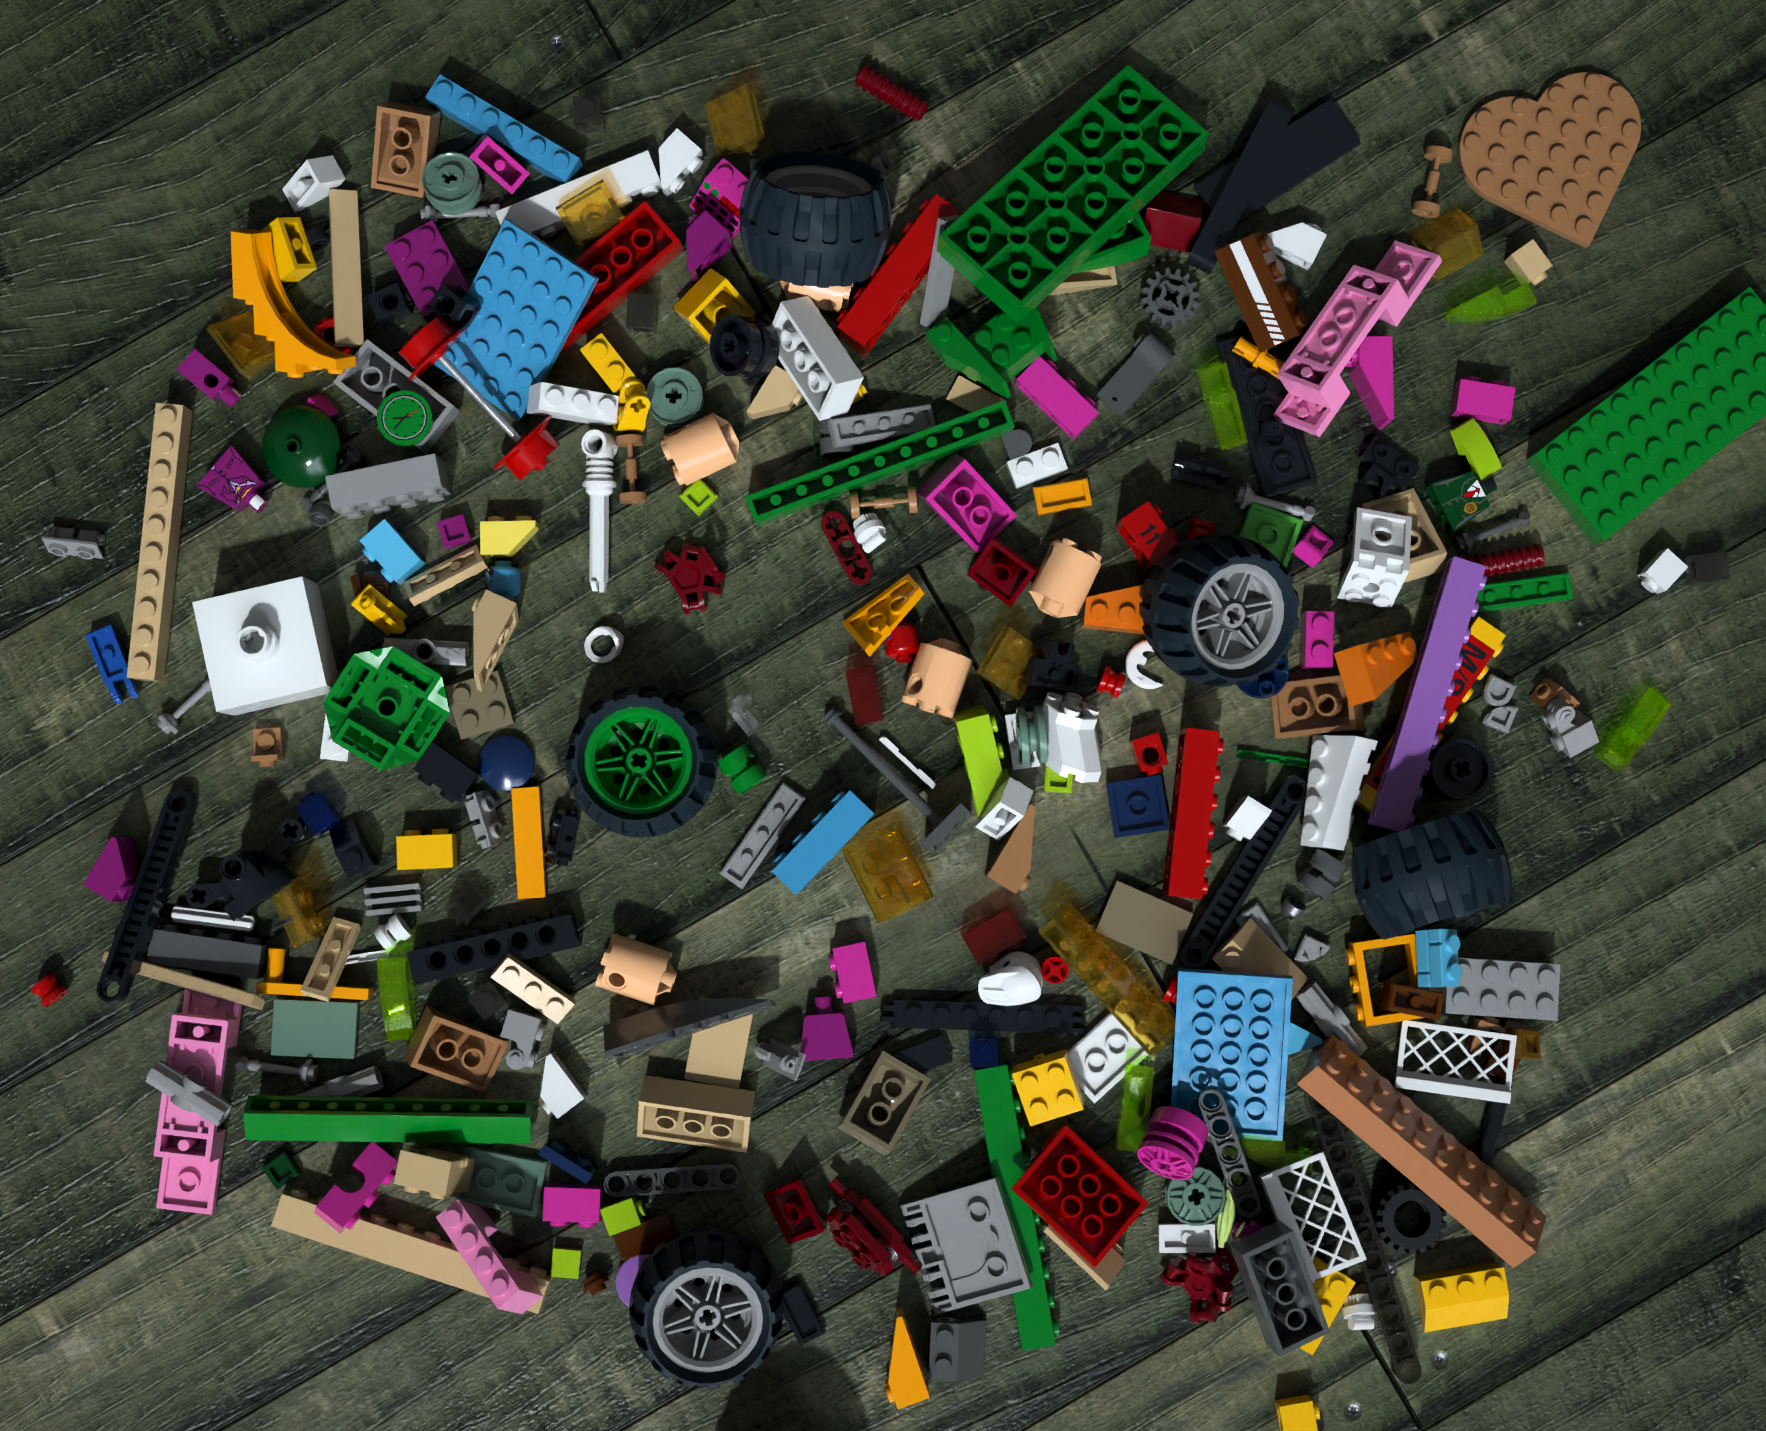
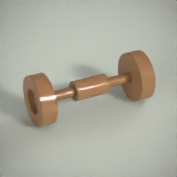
M1436 145L1426 147L1424 157L1434 162L1432 171H1429L1426 183V200L1413 203L1412 213L1425 218L1439 217L1441 207L1431 202L1433 193L1436 192L1439 181V164L1452 161L1453 151L1451 149Z
M626 434L616 436V446L627 447L628 453L625 466L630 492L619 494L620 504H641L647 502L645 492H635L637 465L636 459H633V447L644 445L643 435Z
M915 485L907 486V497L893 499V496L873 498V501L859 502L858 491L849 492L852 519L860 517L859 507L874 506V509L894 507L893 504L908 503L909 514L918 513Z

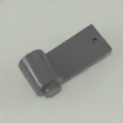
M1152 332L1148 336L1143 333L1133 344L1136 350L1096 395L1119 416H1122L1176 355L1174 351Z

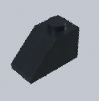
M351 817L329 829L335 854L348 879L357 878L380 866L355 817Z

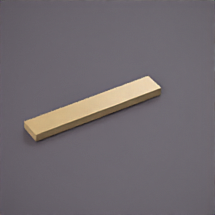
M329 189L335 347L360 348L364 344L358 194L355 190Z
M110 951L104 952L101 961L106 962ZM145 961L139 964L140 972L137 973L139 975L259 1010L263 1009L265 1000L255 993Z

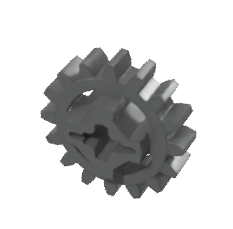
M1166 268L1163 276L1156 271L1154 273L1155 280L1151 278L1146 280L1145 283L1149 288H1142L1141 294L1146 297L1140 300V305H1147L1143 314L1152 315L1150 323L1159 320L1160 328L1163 329L1165 324L1169 323L1170 328L1174 329L1176 322L1184 326L1186 324L1185 317L1189 319L1194 317L1195 314L1192 310H1197L1200 305L1194 300L1200 297V292H1193L1197 283L1188 282L1190 274L1181 277L1180 269H1177L1175 274H1171L1170 269ZM1170 282L1177 283V284H1179L1180 286H1176V285L1170 284ZM1157 287L1159 297L1152 301L1153 290ZM1166 295L1169 297L1174 296V302L1171 300L1165 301ZM1187 296L1188 304L1186 309L1183 310L1181 301ZM1161 311L1170 313L1171 316L1162 314Z

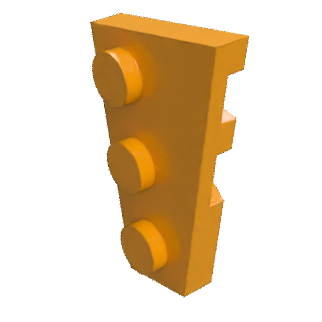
M907 574L842 623L870 657L921 599L924 592L914 579Z

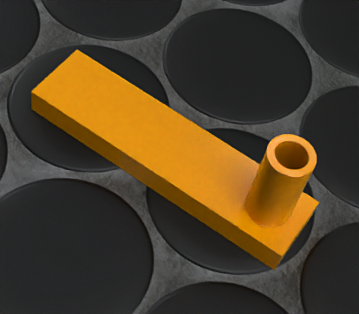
M268 948L266 981L257 982L256 993L306 996L302 995L301 992L303 983L283 982L286 949ZM336 985L331 998L374 999V987Z

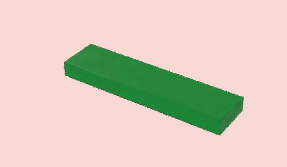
M1565 572L1487 583L1483 590L1478 592L1476 601H1479L1477 613L1572 600L1573 593L1570 574Z

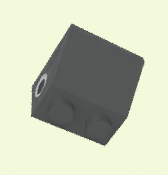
M930 1317L928 1380L961 1381L984 1377L986 1319Z

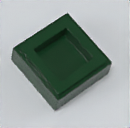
M287 1150L262 1166V1169L276 1190L302 1173Z

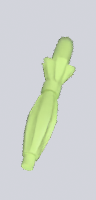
M1224 1147L1222 1153L1225 1157L1229 1155L1234 1158L1238 1155V1150L1233 1147ZM1236 1171L1231 1176V1179L1236 1184H1241L1245 1178L1241 1177V1171ZM1228 1185L1225 1193V1204L1222 1212L1218 1215L1217 1247L1224 1248L1235 1219V1204Z

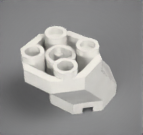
M1048 692L1042 706L1048 748V760L1045 765L1058 775L1066 778L1071 773L1076 775V781L1082 783L1098 782L1102 772V758L1096 730L1100 709L1085 703L1079 694L1067 692L1066 696Z

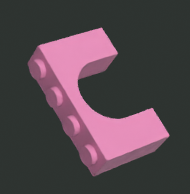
M457 1199L436 1216L497 1309L523 1314L543 1297V1294L530 1275L511 1267L494 1248L488 1237L497 1231L498 1228L483 1207Z

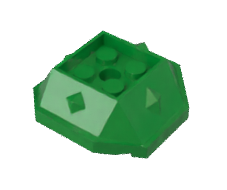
M393 645L353 653L323 700L332 741L381 771L419 761L450 714L442 675ZM390 699L394 702L395 707L391 713L384 714L379 711L378 707L382 700Z

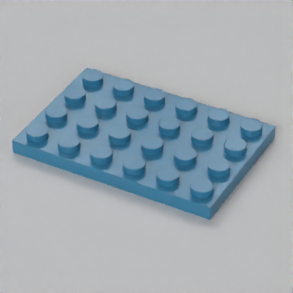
M505 219L467 292L482 307L467 331L449 349L445 356L487 401L517 421H524L528 414L529 386L545 382L599 278L512 220ZM437 361L434 364L435 366H437L438 368L452 376V374L439 361Z
M1178 968L1171 1107L1186 1110L1205 1123L1199 1107V1095L1206 1086H1217L1224 1093L1239 1138L1283 1141L1292 976ZM1208 1093L1203 1098L1205 1104L1211 1107L1218 1105L1220 1102L1219 1097L1214 1093ZM1217 1119L1213 1123V1128L1221 1133L1228 1130L1229 1124L1223 1119Z

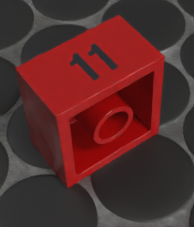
M1149 501L1122 518L1116 526V529L1146 572L1152 569L1155 562L1161 556L1168 554L1171 551L1170 548L1180 541L1175 530L1172 527L1167 528L1162 521L1164 515L1156 504L1152 506Z

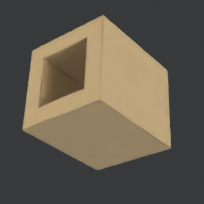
M1534 239L1515 251L1504 261L1523 288L1531 282L1534 286L1548 277L1546 271L1553 266Z

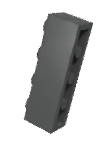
M162 924L161 928H155V930L151 931L152 939L149 941L146 959L148 963L253 979L264 978L269 945L262 944L261 938L244 936V941L233 939L234 934L217 932L216 936L206 935V930L189 928V932L178 931L179 926Z

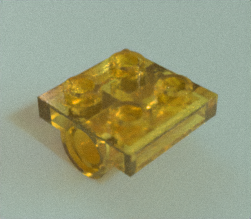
M745 84L704 104L717 157L724 158L732 153H745L755 150L759 147L758 141L765 138L752 85Z
M1004 625L976 673L981 675L982 679L1020 700L1028 687L1024 682L1029 657L1038 658L1039 647L1011 627Z
M303 885L289 886L271 897L281 921L292 918V921L283 926L293 948L300 947L325 936L324 929H326V924L322 916L316 914L312 906L315 901L308 888L305 889Z

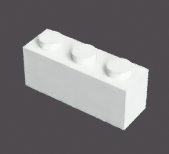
M539 382L529 386L527 413L605 427L617 423L619 396Z

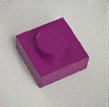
M464 514L437 522L446 550L473 542Z

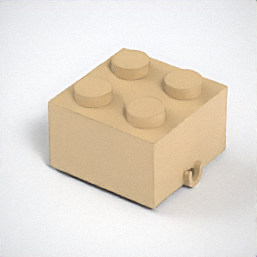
M410 1145L408 1149L400 1150L394 1184L404 1186L403 1190L410 1193H420L421 1190L429 1192V1197L435 1199H446V1196L457 1197L458 1193L467 1192L470 1189L475 1158L432 1147L422 1146L415 1148L414 1145Z

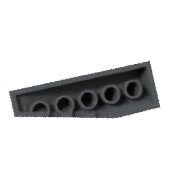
M711 998L680 1002L654 1009L652 1005L636 1009V1015L627 1017L626 1013L611 1017V1023L603 1025L606 1057L621 1058L776 1007L775 1001L766 999Z

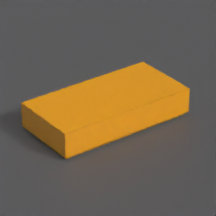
M1087 478L1033 488L1038 516L1092 506Z

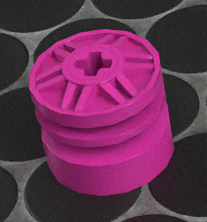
M1171 1106L1158 1107L1152 1114L1147 1128L1148 1133L1143 1136L1137 1156L1146 1168L1158 1175L1174 1180H1187L1194 1173L1199 1159L1198 1153L1202 1152L1208 1137L1207 1126L1200 1118L1186 1110Z

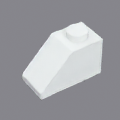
M333 155L307 159L282 190L294 212H300L329 196V189H337L346 178Z
M1302 222L1268 233L1267 235L1273 241V250L1276 255L1308 270L1313 264L1327 234L1323 233L1322 229L1315 224H1305Z
M1009 777L997 789L975 827L999 841L1024 817L1033 790L1026 787L1020 781Z
M1249 796L1239 797L1223 826L1228 828L1226 833L1238 841H1241L1242 838L1250 840L1268 818L1272 810Z
M552 1052L545 1060L540 1097L543 1099L541 1105L549 1116L555 1115L558 1119L587 1097V1094L557 1054Z

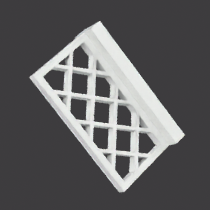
M1410 1020L1402 1021L1394 1086L1396 1088L1510 1104L1517 1035ZM1408 1026L1420 1028L1426 1035V1038L1414 1047L1406 1038ZM1425 1029H1432L1435 1031L1429 1035ZM1440 1031L1449 1032L1455 1041L1441 1051L1432 1037ZM1453 1033H1460L1464 1035L1457 1039V1037ZM1469 1035H1475L1484 1045L1470 1055L1461 1044V1041ZM1482 1037H1489L1492 1039L1486 1043ZM1497 1039L1510 1040L1509 1051L1501 1058H1498L1489 1047ZM1430 1040L1439 1053L1426 1063L1416 1049ZM1407 1043L1411 1049L1405 1053V1045ZM1458 1044L1468 1057L1454 1067L1445 1056V1053ZM1487 1048L1496 1062L1483 1071L1473 1057ZM1414 1052L1423 1063V1066L1415 1072L1404 1071V1058ZM1441 1056L1452 1068L1443 1076L1435 1075L1429 1067L1430 1064ZM1508 1057V1059H1507V1068H1506V1067L1503 1065L1502 1061L1505 1060V1059ZM1469 1060L1480 1072L1472 1080L1464 1079L1457 1071ZM1499 1064L1506 1072L1505 1085L1492 1083L1486 1073ZM1426 1068L1430 1074L1420 1072ZM1455 1072L1459 1078H1453L1448 1076ZM1483 1076L1487 1082L1477 1080Z
M1323 1152L1274 1171L1258 1175L1276 1222L1280 1220L1294 1231L1312 1283L1316 1279L1367 1260ZM1317 1160L1320 1161L1323 1168L1319 1181L1304 1175L1308 1164ZM1303 1166V1168H1302V1170H1301L1300 1173L1294 1171V1169H1297V1168ZM1291 1172L1299 1176L1293 1192L1282 1187L1279 1175ZM1325 1176L1327 1178L1329 1186L1323 1183ZM1303 1178L1317 1184L1311 1200L1297 1194ZM1321 1186L1332 1190L1334 1199L1330 1208L1315 1202ZM1285 1192L1291 1194L1289 1201L1287 1200ZM1295 1196L1310 1203L1304 1218L1293 1214L1291 1210ZM1336 1203L1340 1213L1334 1210ZM1313 1205L1328 1211L1322 1227L1308 1221ZM1332 1213L1343 1217L1345 1225L1341 1235L1326 1229ZM1296 1219L1302 1221L1300 1228L1298 1227ZM1306 1223L1320 1229L1315 1245L1304 1241L1302 1237ZM1347 1230L1351 1239L1345 1237ZM1324 1232L1339 1238L1333 1253L1319 1248ZM1343 1240L1354 1244L1358 1256L1348 1260L1337 1256ZM1306 1245L1313 1248L1311 1254H1309ZM1317 1250L1331 1256L1328 1267L1320 1271H1316L1313 1264ZM1335 1259H1338V1260H1340V1261H1343V1262H1340V1263H1337V1264L1333 1265L1334 1262H1335Z

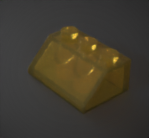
M897 822L841 850L878 924L934 897Z

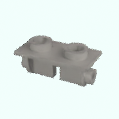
M55 526L53 529H48L47 537L42 536L48 552L56 556L73 555L83 559L104 558L99 545L103 546L105 544V535H101L99 531L80 530L78 538H74L76 534L75 529Z
M490 790L474 792L466 796L467 802H465L470 821L480 820V824L472 826L477 845H481L482 849L492 847V845L505 843L504 829L499 822L495 810V800L491 796Z
M774 1038L771 1039L770 1044L761 1042L754 1047L755 1055L763 1060V1065L797 1081L806 1054Z

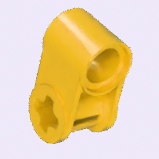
M630 379L622 384L619 393L617 423L613 424L615 431H644L650 408V400L645 395V386L642 381Z

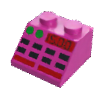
M723 158L704 179L689 207L699 215L706 210L730 232L732 241L740 232V205L748 178Z

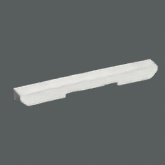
M884 735L879 739L931 789L937 785L921 769L918 770L899 753V749Z
M381 950L350 955L346 964L390 958L389 952Z

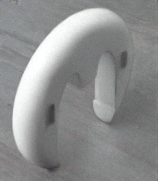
M1147 640L1135 644L1129 650L1125 660V668L1128 677L1134 684L1144 689H1156L1163 685L1142 675L1137 669V664L1144 666L1147 658L1143 656V652H1154Z

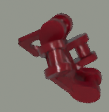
M685 541L681 558L665 549L662 553L665 556L661 562L653 566V568L668 578L680 596L685 615L691 614L690 611L699 609L701 612L707 611L703 592L722 596L723 594L721 584L722 580L726 579V574L718 570L707 553V545L701 544L699 547L691 545L689 541ZM688 557H697V561L689 560ZM675 562L676 565L674 566L672 571H669L668 569L670 568L672 563ZM706 576L712 577L710 586L704 585ZM697 592L698 599L688 600L686 594Z
M1220 1248L1213 1258L1207 1257L1205 1260L1198 1258V1254L1194 1252L1189 1254L1187 1261L1180 1257L1170 1259L1168 1262L1169 1268L1162 1271L1160 1278L1166 1285L1182 1286L1191 1298L1190 1319L1193 1324H1200L1202 1320H1207L1208 1323H1215L1218 1319V1311L1226 1312L1230 1310L1231 1300L1229 1296L1233 1294L1231 1282L1239 1270L1237 1264L1225 1248ZM1222 1258L1227 1261L1230 1271H1224L1222 1268ZM1201 1300H1207L1205 1309H1202Z

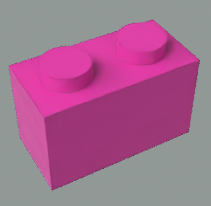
M485 134L481 136L466 154L511 194L516 191L530 174Z
M1466 376L1454 384L1450 416L1463 419L1474 418L1476 421L1504 425L1511 420L1516 387L1507 386L1508 383L1504 381L1484 383L1480 382V378Z
M1305 611L1301 614L1299 669L1328 670L1333 667L1334 612Z
M861 941L833 947V954H829L828 957L831 971L837 970L839 981L834 982L837 998H843L844 1003L877 997L866 942Z
M548 1183L544 1187L543 1221H550L551 1226H567V1222H578V1227H595V1223H599L602 1220L600 1209L603 1206L604 1186Z

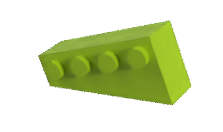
M983 704L955 711L953 716V722H955L958 729L957 738L959 746L965 758L963 759L968 780L971 783L970 789L978 820L997 789L1009 778L1007 768H1001L1000 759L1004 758L1001 743L995 742L993 734L998 732L994 715L989 716Z

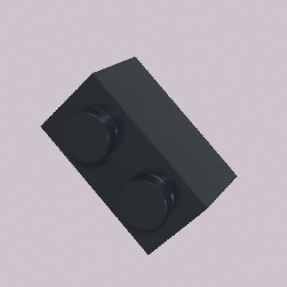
M432 742L413 769L419 773L417 778L429 787L432 784L441 789L439 794L451 803L455 800L463 802L481 778L479 772L434 742Z

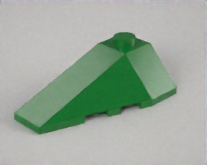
M1139 213L1135 214L1072 274L1121 265L1148 255L1152 237Z

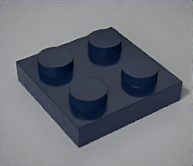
M1161 775L1105 784L1114 838L1170 830Z
M551 1138L544 1144L538 1155L585 1184L594 1177L599 1168L594 1164L596 1162L594 1158L583 1152L579 1155L572 1151V1145L561 1138H557V1140Z

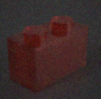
M873 666L845 671L856 727L883 722Z
M1009 907L961 935L977 964L984 963L985 966L1000 959L998 953L1008 949L1009 952H1012L1024 944L1022 939L1027 937Z

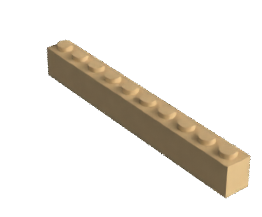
M156 403L127 669V678L135 680L165 681L193 411L184 405Z
M292 1188V1190H288L281 1195L271 1224L272 1227L490 1298L453 1242L449 1243L440 1240L441 1236L436 1233L426 1231L422 1234L415 1232L414 1227L409 1224L398 1223L397 1226L388 1223V1218L372 1214L370 1217L361 1214L360 1210L358 1214L361 1218L351 1230L345 1228L340 1234L314 1213L316 1206L324 1197H319L318 1199L309 1197L307 1191L298 1188ZM504 1258L514 1269L528 1273L543 1294V1297L527 1310L539 1314L543 1308L552 1277L546 1275L547 1271L545 1269L531 1266V1269L520 1266L521 1262L515 1259Z

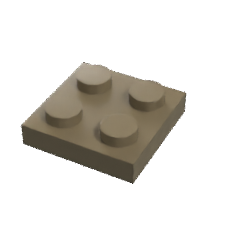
M500 671L492 672L482 692L477 690L475 678L445 687L461 740L515 724Z

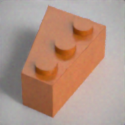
M1143 585L1086 597L1083 603L1081 628L1144 634L1142 629L1144 623L1139 614V602H1142L1144 593Z
M1410 631L1334 653L1350 707L1377 699L1418 658L1416 644Z

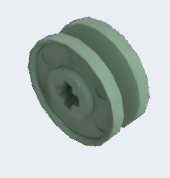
M454 152L439 154L431 159L423 169L421 181L427 200L433 208L442 214L458 215L466 213L474 208L481 199L483 191L481 178L477 166L469 157Z
M678 367L666 368L656 373L649 381L645 395L650 400L649 410L654 419L661 425L672 429L682 428L696 421L702 415L705 406L704 391L698 379L689 371ZM675 393H678L681 399H677L676 403L673 404L670 397L672 398L675 396Z
M1042 705L1034 706L1033 718L1027 719L1024 706L1016 707V735L1021 765L1029 764L1030 752L1036 751L1039 763H1047V733Z
M1197 1163L1194 1173L1189 1179L1174 1180L1168 1178L1164 1187L1165 1201L1171 1213L1180 1222L1190 1226H1203L1214 1221L1222 1212L1225 1204V1189L1221 1180L1210 1168ZM1192 1189H1197L1198 1192H1201L1197 1195V1200H1193L1190 1196L1192 1195Z

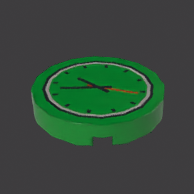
M401 390L391 393L382 401L378 408L377 423L379 430L387 440L397 446L409 447L419 444L433 428L434 415L431 406L423 396L414 391Z

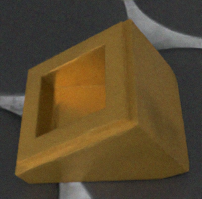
M1514 1029L1505 1031V1034L1517 1035L1514 1058L1541 1059L1540 1032L1538 1030ZM1505 1040L1506 1053L1509 1051L1510 1040Z

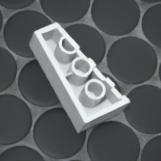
M1313 735L1301 845L1344 851L1354 819L1352 810L1354 804L1360 800L1362 791L1359 790L1364 774L1368 775L1371 764L1367 762L1371 750L1375 751L1378 741L1359 736Z

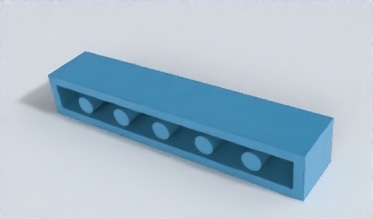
M439 74L425 96L433 109L441 111L440 113L480 137L483 134L487 135L506 153L560 185L577 179L584 168L579 157Z

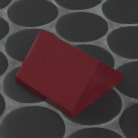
M1160 191L1146 204L1143 222L1152 237L1150 245L1190 253L1195 245L1202 218L1203 200Z
M993 536L967 575L1011 607L1035 576L1038 568Z
M802 1174L763 1194L788 1244L826 1231L827 1223Z

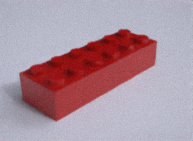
M935 194L932 200L927 198L918 211L920 213L918 219L915 222L911 220L902 232L904 235L903 239L899 244L893 243L886 253V257H888L883 266L878 265L873 275L871 274L869 277L871 282L866 288L862 286L853 298V301H855L854 305L850 310L844 309L836 321L838 323V339L864 358L929 272L938 218L953 215L961 216L963 214L937 194Z
M646 201L640 204L574 261L597 276L599 280L559 356L684 250L681 241Z
M1187 727L1179 730L1162 895L1202 900V894H1207L1209 879L1204 877L1205 866H1210L1212 851L1207 849L1208 839L1213 838L1215 823L1210 821L1211 811L1216 810L1218 795L1213 792L1215 782L1219 783L1221 767L1216 766L1217 756L1222 755L1224 739L1219 738L1220 731Z

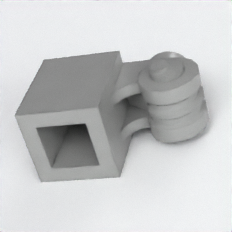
M1560 698L1552 700L1547 705L1546 714L1542 715V719L1547 728L1551 730L1552 737H1550V741L1558 752L1562 751L1572 758L1599 742L1592 720L1578 709L1574 710L1573 707Z
M515 1008L508 1009L500 1037L517 1043V1048L511 1050L506 1056V1063L511 1069L519 1070L524 1067H534L538 1052L534 1051L537 1040L542 1041L546 1031V1025L543 1024L544 1017Z

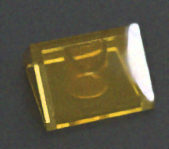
M603 179L556 207L575 244L583 250L595 244L627 216Z
M1458 208L1409 234L1415 247L1438 254L1441 257L1442 263L1432 275L1435 282L1484 255L1478 224Z
M251 312L207 327V331L238 372L248 380H251L275 362V343L267 341L266 336L254 334V316Z

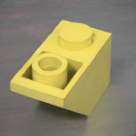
M494 516L488 517V521H480V555L484 558L513 557L537 533L539 523L536 520H532L531 516H516L515 521H504V517Z

